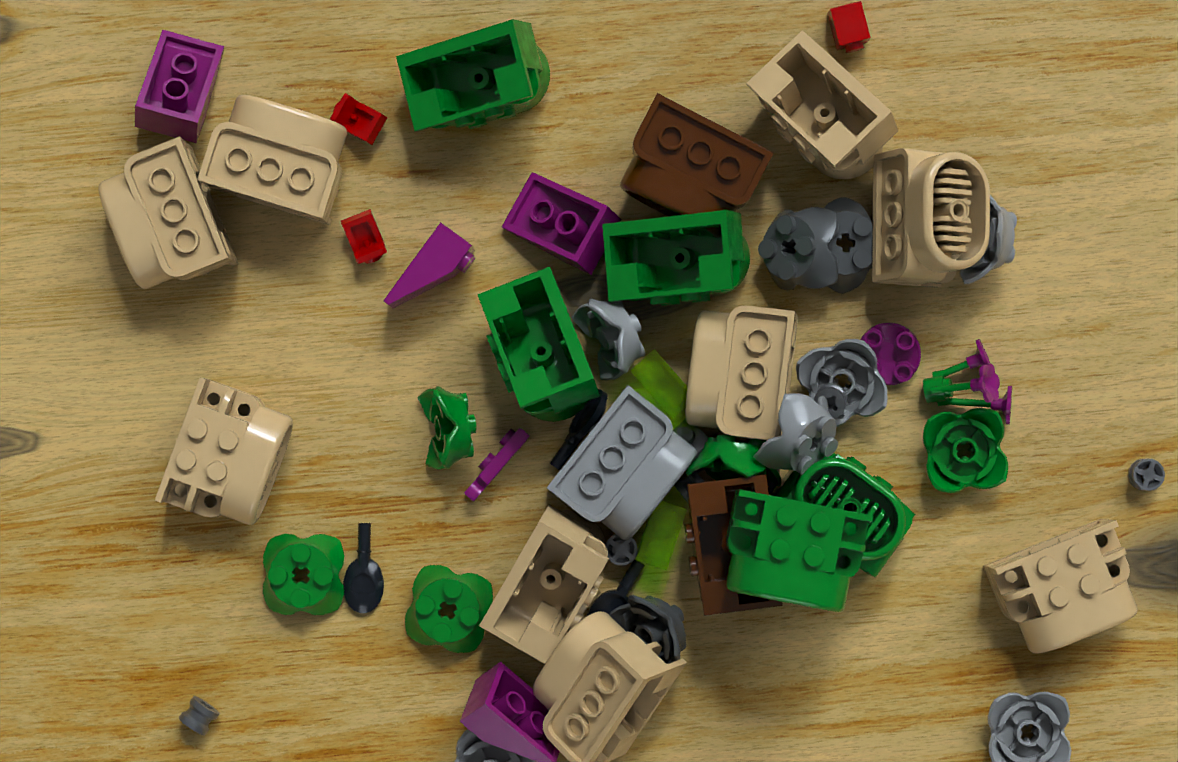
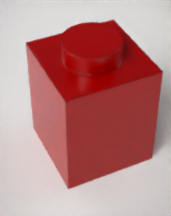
M858 1L831 8L827 15L836 50L845 49L846 53H852L864 49V44L868 43L871 37L862 2Z

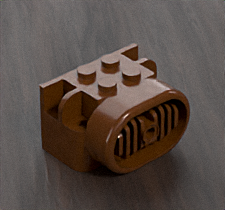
M657 93L635 135L632 147L634 157L620 182V187L631 197L666 216L721 210L736 212L737 209L742 208L749 201L773 152ZM721 227L704 228L713 234V237H722Z
M766 475L687 484L690 524H684L686 543L692 544L693 556L688 557L690 575L692 577L697 576L704 616L783 606V603L780 601L733 592L726 587L732 556L726 546V536L735 490L741 489L769 495Z

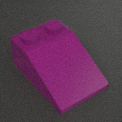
M162 30L135 104V127L174 138L180 136L185 141L197 144L206 118L224 46Z
M532 172L505 219L502 228L559 260L592 275L604 253L602 224L621 222L622 219L608 206Z
M440 222L383 301L390 307L395 308L457 276L459 271L466 273L475 260L473 246Z
M499 662L475 680L460 722L483 742L537 762H557L560 751L547 739L543 731V721L549 710L534 696L533 689L502 662Z

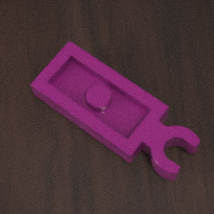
M511 428L499 442L503 448L496 456L490 452L478 466L482 472L464 494L472 501H475L527 441L530 435L522 428H519L516 432Z

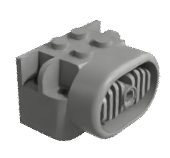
M627 385L547 486V489L585 519L592 522L600 521L623 540H629L696 457L697 451L695 447L672 430L673 426L667 415Z

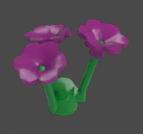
M980 339L976 340V354L966 357V361L944 370L934 371L931 378L923 380V390L927 403L937 402L938 406L990 407L991 410L1002 411L1005 423L1010 425L1012 386H1008L1004 397L999 398L998 388L1000 380L995 373L993 364L989 361ZM980 366V378L971 379L970 382L952 384L951 378H945L968 367L973 369ZM971 389L973 392L981 391L984 400L949 397H953L954 391Z

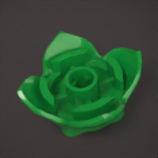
M439 386L427 389L418 396V400L426 417L434 424L436 434L432 437L429 445L426 466L440 470L450 468L462 458L473 457L474 446L471 434L476 433L477 425L474 414H468L467 394L451 393Z
M975 408L963 414L941 412L927 419L923 432V444L928 453L926 470L930 482L936 490L955 493L960 492L965 487L991 489L1006 482L1008 461L1000 448V443L1004 437V425L997 411ZM968 443L970 445L968 449L971 452L970 456L959 458L956 454L958 452L956 450L957 445Z
M717 435V438L709 437L699 456L686 469V474L690 475L695 470L702 468L716 481L735 479L741 476L748 478L754 475H766L767 480L773 482L776 486H781L782 480L777 469L767 468L753 457L766 440L748 439V442L740 441L736 443V437L729 435Z
M282 534L271 538L263 554V565L266 570L263 595L268 608L283 615H292L300 611L312 615H325L338 610L344 596V587L339 579V572L344 565L345 557L341 541L325 534H315L308 538H299L294 534ZM297 567L300 570L308 568L310 571L307 575L310 578L308 583L303 580L300 582L296 581L295 576L297 574L295 569Z
M442 565L424 566L414 580L412 588L413 602L405 615L407 635L422 645H441L455 653L475 651L480 645L485 629L479 625L493 602L492 584L478 574L465 573L459 575ZM444 601L448 605L454 603L457 607V610L453 611L456 616L453 618H449L448 615L442 616L439 610L443 608L440 604Z

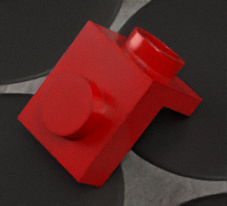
M345 93L335 105L330 120L344 126L347 133L373 145L387 117Z
M371 209L341 220L357 264L376 262L383 254L387 253L384 240Z

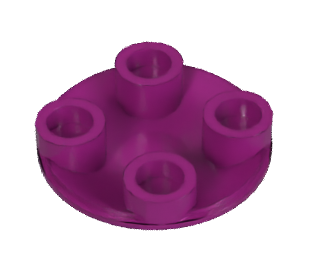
M881 323L867 330L860 339L869 344L875 352L877 369L886 385H897L910 380L918 369L921 360V348L916 336L908 328L897 323Z

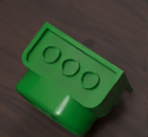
M514 19L396 56L415 132L431 127L441 129L449 126H456V128L468 126L469 129H474L487 125L489 121L512 118L516 114L535 107L543 99L550 82L549 63L543 51L536 45L531 23Z
M721 210L602 224L609 302L649 300L651 305L661 304V306L680 304V299L681 302L711 301V297L727 294L738 287L749 269L750 251L747 241L743 236L741 213ZM721 227L722 237L715 238L713 234L704 228Z
M550 267L477 294L492 332L486 335L494 353L498 369L508 393L514 391L521 409L537 419L557 422L573 417L584 408L588 401L600 397L593 374Z
M835 453L829 457L825 456L823 459L812 464L803 475L797 471L789 470L781 481V486H777L771 496L842 510L848 504L850 507L849 511L873 516V521L869 522L865 541L866 548L865 552H863L860 569L876 578L903 541L904 535L911 527L915 513L891 491L893 486L878 475L877 477L875 475L872 477L865 472L867 467L852 456L847 457V459Z
M741 489L735 490L726 536V546L732 554L726 587L730 591L826 611L842 612L846 604L850 578L859 571L863 552H865L866 548L865 541L869 522L873 521V516Z

